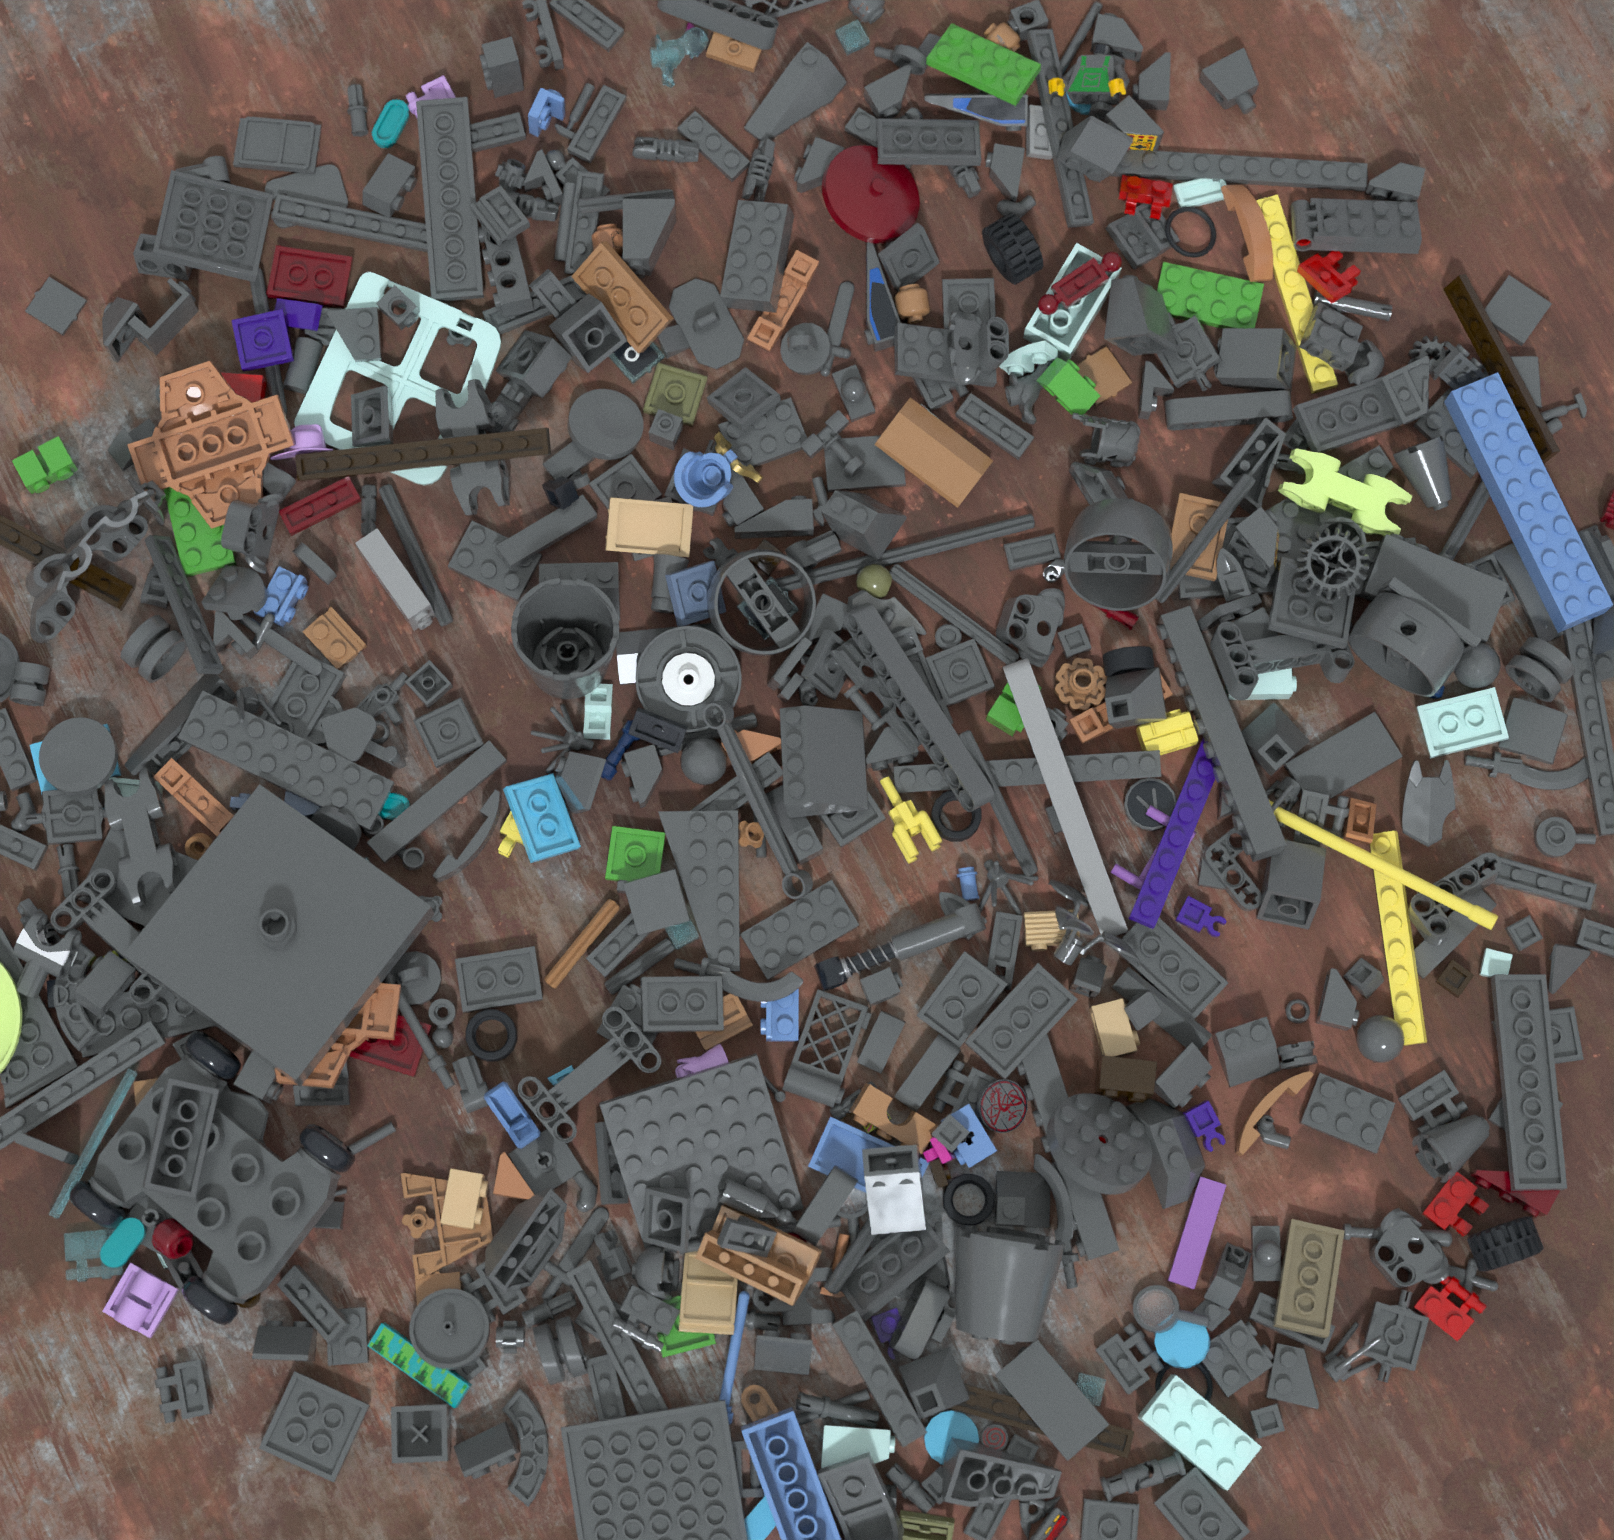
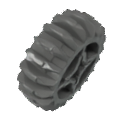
M1325 528V537L1323 538L1318 531L1315 532L1314 536L1317 541L1314 542L1312 539L1307 538L1306 543L1310 548L1303 546L1300 548V552L1305 554L1306 557H1297V562L1305 564V566L1297 568L1298 573L1306 572V575L1301 578V582L1311 581L1307 587L1308 591H1311L1315 586L1318 587L1317 597L1321 596L1322 590L1327 591L1326 599L1328 600L1331 599L1332 592H1336L1337 599H1341V590H1344L1348 596L1352 595V590L1349 586L1352 585L1358 590L1361 585L1356 579L1365 581L1367 578L1366 575L1360 573V571L1369 570V565L1361 564L1362 561L1369 559L1368 554L1360 555V552L1364 551L1366 546L1364 544L1358 547L1355 546L1359 541L1358 536L1349 541L1350 531L1348 530L1345 532L1344 537L1339 536L1340 528L1335 529L1334 536H1330L1329 528ZM1338 543L1332 553L1326 554L1316 551L1324 544ZM1345 547L1354 556L1355 569L1349 567L1342 559ZM1337 552H1339L1337 564L1340 567L1338 569L1335 567L1327 575L1329 563L1326 560H1331L1332 557L1335 558ZM1311 558L1324 568L1321 580L1312 571ZM1335 574L1351 576L1343 583L1328 584L1331 577Z

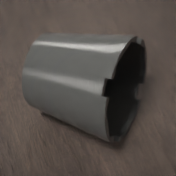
M555 578L536 585L521 598L513 612L511 637L516 653L536 685L542 691L559 699H577L594 691L603 681L618 642L619 620L611 600L595 585L580 579L576 581Z
M975 1225L956 1226V1329L972 1334V1337L976 1339H998L1000 1343L1015 1345L1016 1342L1038 1341L1065 1250V1242L1055 1239L1054 1243H1050L1049 1236L1013 1229L987 1226V1231H976L977 1226Z

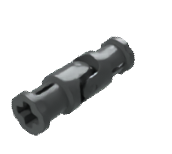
M1175 1451L1172 1456L1164 1459H1152L1135 1467L1121 1470V1474L1109 1478L1101 1477L1099 1479L1107 1501H1111L1114 1496L1126 1492L1131 1494L1139 1491V1489L1163 1483L1164 1479L1174 1475H1186V1471L1179 1452ZM1148 1472H1151L1153 1474L1151 1478L1149 1477Z

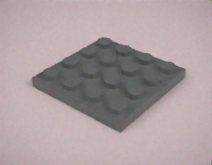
M171 170L152 258L256 282L274 194Z

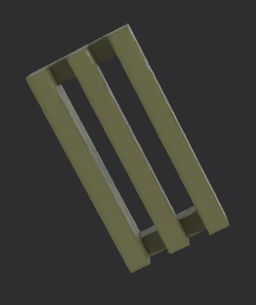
M900 1510L899 1518L903 1527L920 1530V1532L904 1530L902 1540H952L955 1518ZM933 1532V1533L946 1534L947 1536L935 1535V1534H930V1533Z

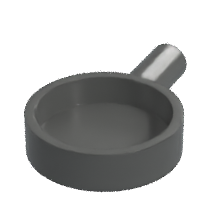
M896 45L893 50L877 46L874 51L875 56L891 60L899 68L910 64L912 68L911 74L923 75L928 67L926 65L927 58L920 50L913 46Z
M1550 817L1537 826L1534 833V842L1537 849L1543 855L1558 858L1570 852L1575 844H1595L1596 835L1575 833L1573 826L1567 820L1560 817Z

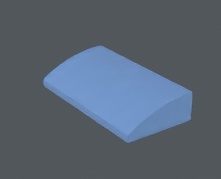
M830 1117L808 1167L828 1175L836 1165L858 1179L854 1188L866 1193L862 1149L894 1147V1145ZM920 1158L921 1175L923 1178L929 1163L927 1160Z

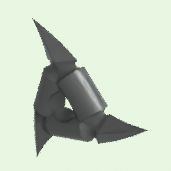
M1061 1496L1047 1502L1044 1499L1020 1500V1524L1028 1540L1031 1524L1046 1516V1513L1049 1514ZM1030 1505L1037 1506L1034 1513L1028 1512Z

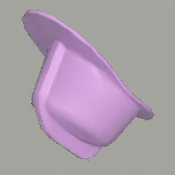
M300 425L291 430L295 446L286 448L284 453L272 456L270 459L280 460L295 457L297 454L333 451V449H326L323 430L320 425Z

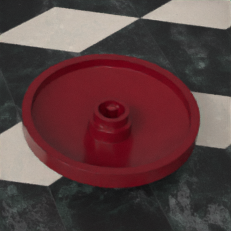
M867 145L849 147L837 154L824 172L822 179L824 203L833 220L849 235L864 242L884 244L898 239L915 223L920 208V198L916 182L905 165L878 164L877 147Z

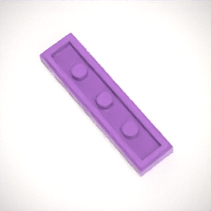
M1199 1177L1167 1281L1195 1289L1224 1195L1225 1184Z

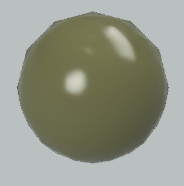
M878 564L865 566L858 573L856 579L859 591L864 590L877 599L885 598L892 582V576L888 569Z

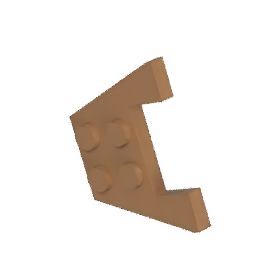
M408 1173L401 1174L405 1199L433 1194L440 1251L412 1255L416 1280H420L489 1244L493 1240L487 1195L486 1198L481 1197L479 1208H483L481 1225L476 1224L475 1230L443 1225L440 1221L448 1180Z

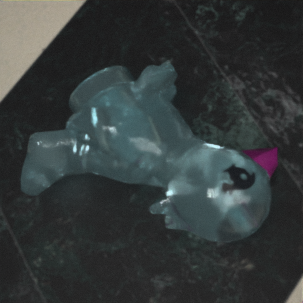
M688 22L685 33L676 40L662 42L659 34L655 36V47H650L652 68H661L662 85L672 88L675 85L672 76L673 70L681 63L684 56L689 55L692 60L694 56L698 57L706 49L708 36L703 29L697 28Z

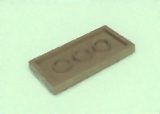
M1295 1219L1289 1221L1273 1327L1322 1338L1329 1337L1344 1230Z

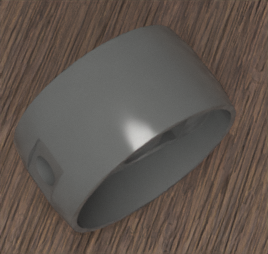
M1121 498L1105 499L1087 506L1078 514L1068 534L1064 554V571L1068 584L1080 598L1094 606L1107 610L1126 611L1149 604L1162 592L1169 576L1173 555L1170 528L1159 513L1151 507L1134 500ZM1102 535H1120L1111 538L1109 541H1086ZM1125 537L1132 538V539L1137 540V541H1139V542H1131L1129 539H1127V538H1125Z
M769 549L746 550L729 558L713 576L707 595L709 618L717 634L733 648L758 656L778 654L797 644L809 630L816 608L814 587L804 568L790 556ZM770 555L785 562L796 573L804 593V609L797 626L748 558ZM725 577L729 579L747 604L748 609L755 615L776 645L766 648H748L736 642L727 633L718 612V594ZM764 595L767 598V606L759 610L755 605V600L758 596Z
M1382 592L1377 595L1360 616L1348 637V643L1353 652L1374 672L1399 688L1424 697L1433 696L1445 684L1458 665L1465 649L1462 640L1456 632L1437 615L1406 597L1389 592Z

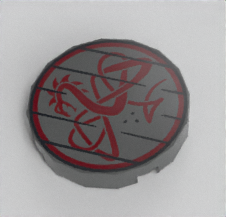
M994 1079L986 1083L979 1091L977 1105H975L976 1114L979 1122L986 1129L997 1133H1008L1018 1128L1024 1121L1028 1110L1027 1097L1024 1090L1016 1082L1008 1079Z

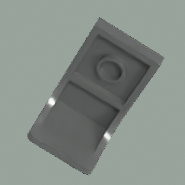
M869 1452L818 1470L817 1475L841 1525L845 1540H902L905 1529Z

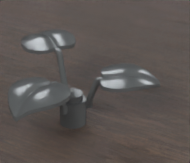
M1050 879L1048 885H1051L1062 896L1072 900L1075 906L1073 913L1060 906L1055 908L1059 929H1067L1061 943L1053 953L1056 958L1067 965H1072L1079 953L1084 955L1096 943L1104 942L1111 948L1130 956L1138 966L1141 962L1135 951L1125 941L1107 932H1103L1102 935H1098L1088 944L1082 946L1084 941L1076 935L1077 931L1090 936L1094 934L1093 929L1077 917L1080 905L1088 906L1089 901L1074 887Z

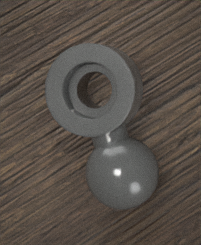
M437 999L430 1005L428 1012L431 1021L437 1025V1029L432 1034V1042L437 1048L444 1049L453 1042V1034L448 1029V1025L455 1020L457 1010L450 1000ZM442 1007L448 1010V1014L444 1018L439 1015V1010Z

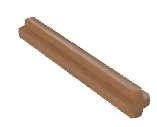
M611 899L606 901L548 973L544 980L550 987L557 988L619 911L620 906Z

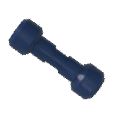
M627 720L622 728L623 735L618 740V744L605 759L606 762L601 777L607 781L612 780L616 775V766L622 759L624 752L630 748L634 741L640 740V738L628 734L633 720Z

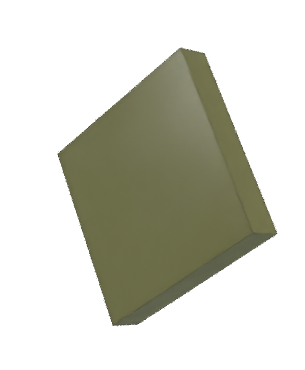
M658 362L643 413L656 416L658 409L683 418L684 425L693 427L708 376Z

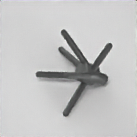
M564 704L560 705L563 717L554 707H551L550 711L567 730L565 736L535 730L530 732L533 736L562 741V744L541 749L542 753L564 749L558 757L571 750L578 751L580 748L590 751L594 744L592 740L584 738L583 733L574 730ZM558 757L548 766L546 773H550L554 769Z
M987 860L984 863V867L988 871L987 878L990 883L978 906L980 913L990 894L992 906H997V888H1001L1016 914L1022 915L1006 884L1011 879L1027 885H1033V881L1039 879L1038 876L1031 875L1026 877L1024 874L1008 873L999 865L998 861Z

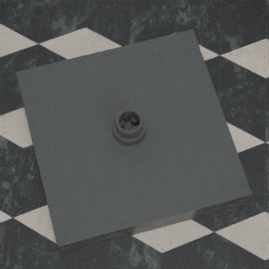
M259 784L123 955L133 966L301 1087L427 925L434 912L428 903Z

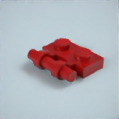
M1448 1276L1440 1282L1444 1285L1440 1291L1430 1284L1416 1301L1414 1307L1458 1342L1475 1321L1474 1318L1467 1314L1469 1309L1473 1308L1481 1314L1487 1305L1479 1300L1480 1296L1472 1291L1470 1293L1460 1285V1280L1455 1276ZM1451 1292L1463 1300L1460 1306H1457L1447 1298Z

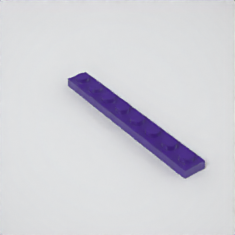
M1203 738L1128 918L1151 929H1154L1215 781L1213 774L1215 766L1212 759H1208L1204 752L1203 744L1205 741Z

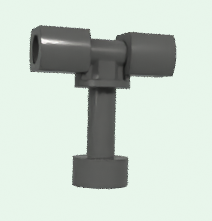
M838 410L825 422L826 427L817 435L811 434L800 447L811 459L823 448L825 451L832 449L846 464L843 470L850 477H853L862 470L866 462L859 455L853 457L840 444L841 436L839 433L850 423Z

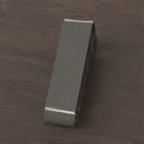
M1484 853L1433 885L1466 900L1497 880L1502 866L1501 860L1494 853ZM1460 879H1468L1472 884L1464 885L1460 882ZM1421 893L1415 894L1408 909V916L1411 922L1429 944L1439 946L1446 942L1451 923L1444 912L1451 908ZM1415 906H1425L1428 911L1419 912ZM1438 926L1443 930V933H1434L1431 927Z

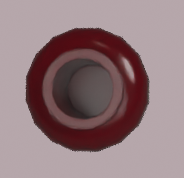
M169 1218L163 1220L155 1227L152 1234V1245L167 1258H180L185 1256L192 1248L193 1234L176 1219Z

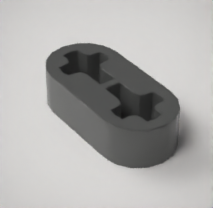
M301 542L292 551L326 585H329L337 577L336 573L304 543Z

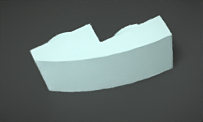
M1046 340L1032 343L1011 352L999 367L1006 371L1009 376L1010 373H1014L1016 377H1021L1025 373L1034 372V363L1045 364L1047 361L1055 360L1058 356V349Z

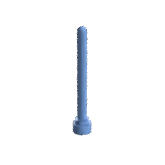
M747 1291L739 1293L735 1313L734 1335H731L719 1399L726 1401L729 1424H732L734 1414L731 1411L732 1406L729 1405L750 1298Z

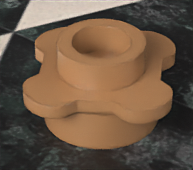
M741 821L738 825L740 830L738 842L740 846L746 847L751 845L754 848L761 847L764 833L759 822L748 823L747 821Z
M417 1206L413 1213L410 1215L406 1214L402 1218V1223L409 1227L413 1238H420L422 1233L428 1229H433L435 1226V1221L426 1214L424 1206ZM418 1219L421 1220V1224L419 1225L416 1224V1220Z

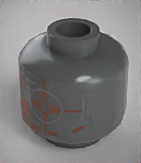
M850 0L848 9L859 22H869L872 24L885 12L883 8L885 0Z

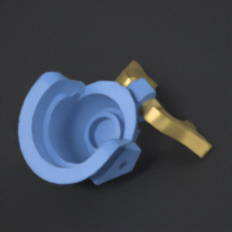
M720 432L714 436L717 443L715 446L717 453L703 455L701 452H687L676 465L674 472L676 490L681 498L692 506L709 507L717 504L729 495L734 488L730 483L732 477L731 468L738 474L749 477L757 483L763 478L751 464L746 467L738 461V456L730 449L732 444Z

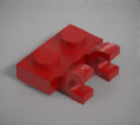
M1122 175L1119 199L1126 200L1124 214L1135 215L1136 203L1140 202L1151 204L1150 218L1160 220L1162 208L1170 206L1173 183Z
M1332 251L1324 258L1317 253L1299 264L1297 272L1331 304L1351 292L1352 287L1357 285L1358 282L1355 277L1360 275L1361 272L1355 265H1352L1345 272L1339 274L1336 271L1340 268V264L1337 261L1343 258V254L1340 251Z
M1457 1172L1444 1184L1422 1214L1440 1229L1445 1230L1448 1226H1451L1464 1237L1473 1226L1457 1216L1459 1211L1466 1204L1480 1216L1486 1211L1489 1204L1473 1195L1478 1187Z

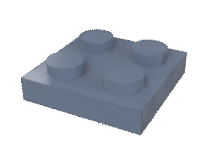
M708 561L665 575L677 626H685L709 618L707 595L711 580L717 572L714 561ZM721 587L718 594L719 614L726 612Z

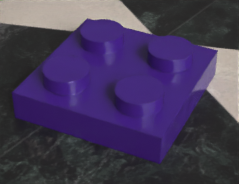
M283 309L231 320L243 372L294 361Z

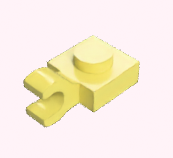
M510 811L500 830V834L506 837L498 848L499 854L509 858L516 842L524 845Z

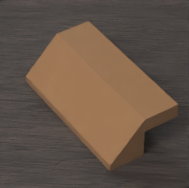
M909 398L874 444L957 508L993 462L991 458L912 398Z
M723 1204L712 1230L705 1233L695 1258L793 1306L811 1278L822 1250ZM743 1215L776 1231L777 1234L767 1258L721 1248L717 1244V1240L726 1218L738 1220L739 1216Z

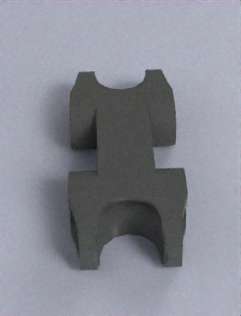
M479 379L468 381V400L461 408L455 406L447 389L435 390L436 420L443 439L486 434L485 429L495 426L492 404ZM505 460L460 464V466L450 470L453 491L466 516L477 514V495L484 487L490 489L498 507L510 505V478Z
M147 768L140 770L139 789L130 797H123L121 795V791L113 779L105 782V810L108 822L114 832L124 829L130 854L118 859L121 879L129 892L133 904L137 907L145 904V886L151 879L162 877L168 893L171 894L180 884V867L173 845L171 843L160 845L155 819L166 816V808L163 796L155 783L151 771Z

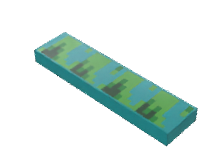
M385 1322L380 1324L367 1345L453 1408L459 1406L472 1385L453 1370L438 1369L424 1362L414 1350L411 1340Z

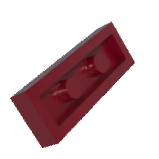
M347 476L279 510V514L290 535L293 536L361 502V498L350 477Z

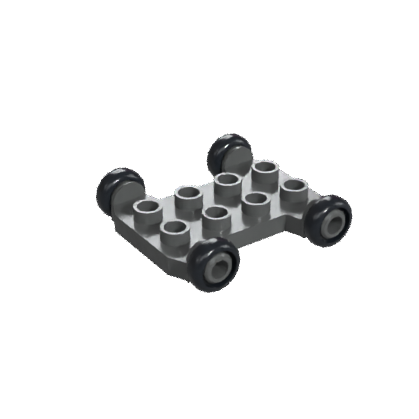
M196 1031L190 1035L185 1044L190 1054H186L184 1059L164 1070L99 1154L94 1176L89 1179V1182H77L70 1190L69 1197L73 1205L92 1221L107 1229H115L125 1219L123 1207L131 1209L135 1203L149 1196L213 1250L207 1271H204L201 1275L202 1277H190L182 1287V1294L186 1301L202 1315L217 1324L228 1325L238 1315L236 1303L243 1304L247 1299L267 1289L333 1203L337 1183L342 1176L338 1172H347L355 1162V1155L342 1141L316 1124H309L299 1135V1140L303 1147H300L297 1153L285 1161L218 1107L224 1087L228 1083L224 1079L235 1077L241 1069V1062L220 1042L204 1032ZM167 1078L219 1089L195 1198L142 1188Z

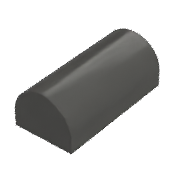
M297 338L293 351L294 361L289 364L283 389L307 394L322 353L323 346L321 343L310 338Z

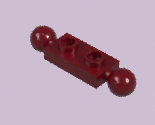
M1107 252L1103 255L1100 264L1093 257L1053 284L1051 290L1054 295L1045 294L1038 301L1040 312L1045 315H1052L1057 311L1059 303H1062L1065 309L1099 288L1109 280L1105 272L1112 273L1120 269L1122 265L1121 256L1116 252Z

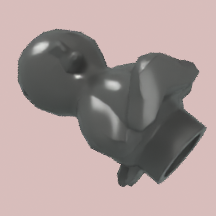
M1054 360L1047 361L1045 364H1037L1035 371L1031 375L1023 376L1017 379L1014 373H1010V386L1005 387V394L1010 407L1019 406V410L1022 412V422L1032 425L1037 422L1032 409L1043 387L1036 380Z

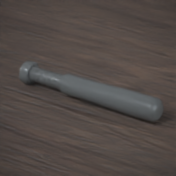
M1349 1223L1343 1224L1344 1240H1350L1351 1237L1373 1238L1379 1241L1383 1235L1381 1227L1376 1229L1351 1227ZM1419 1229L1432 1244L1435 1241L1441 1247H1449L1452 1244V1233L1448 1230ZM1412 1238L1408 1243L1423 1245L1417 1238Z

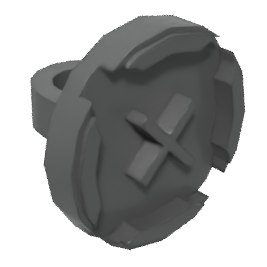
M802 323L786 332L781 341L780 353L783 362L790 370L799 375H811L822 370L826 362H829L832 354V343L830 337L821 327L813 323Z
M418 951L403 954L391 970L397 984L401 985V991L411 1006L423 1005L432 1000L442 982L441 971L436 961L429 955Z

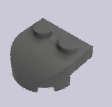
M226 565L201 603L205 610L227 612L231 620L243 619V614L251 610L257 613L265 605L268 593L261 577L256 571L250 568Z

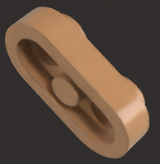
M750 1385L742 1392V1405L753 1422L779 1412L763 1387ZM757 1393L760 1396L758 1404L750 1402L751 1394Z

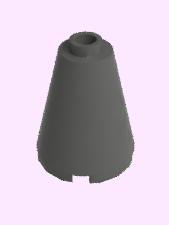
M1442 435L1393 454L1395 461L1427 508L1433 507V510L1436 511L1449 506L1448 500L1452 499L1445 443Z
M1470 1115L1419 1133L1413 1138L1412 1142L1413 1147L1417 1145L1419 1150L1415 1155L1424 1170L1432 1178L1435 1179L1439 1176L1442 1178L1440 1182H1447L1489 1137L1490 1127L1483 1117Z

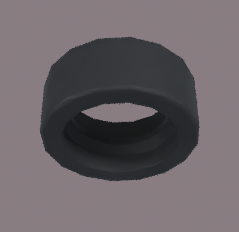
M1124 647L1108 651L1103 655L1106 677L1155 668L1153 651L1150 647Z
M952 790L942 793L935 800L931 811V821L941 838L951 842H962L971 838L978 830L982 819L981 807L972 811L970 824L961 831H952L946 828L941 820V810L948 802L958 801Z
M486 1009L478 1012L470 1019L466 1027L465 1040L469 1049L478 1058L487 1062H497L513 1052L517 1043V1029L513 1020L506 1013L497 1009ZM487 1020H497L507 1030L505 1045L496 1051H486L476 1041L478 1027Z
M962 1174L954 1178L947 1185L943 1194V1207L947 1216L960 1225H977L985 1221L992 1213L995 1205V1195L991 1185L983 1177L975 1174ZM964 1184L978 1186L985 1197L983 1209L974 1216L960 1214L953 1205L954 1192Z

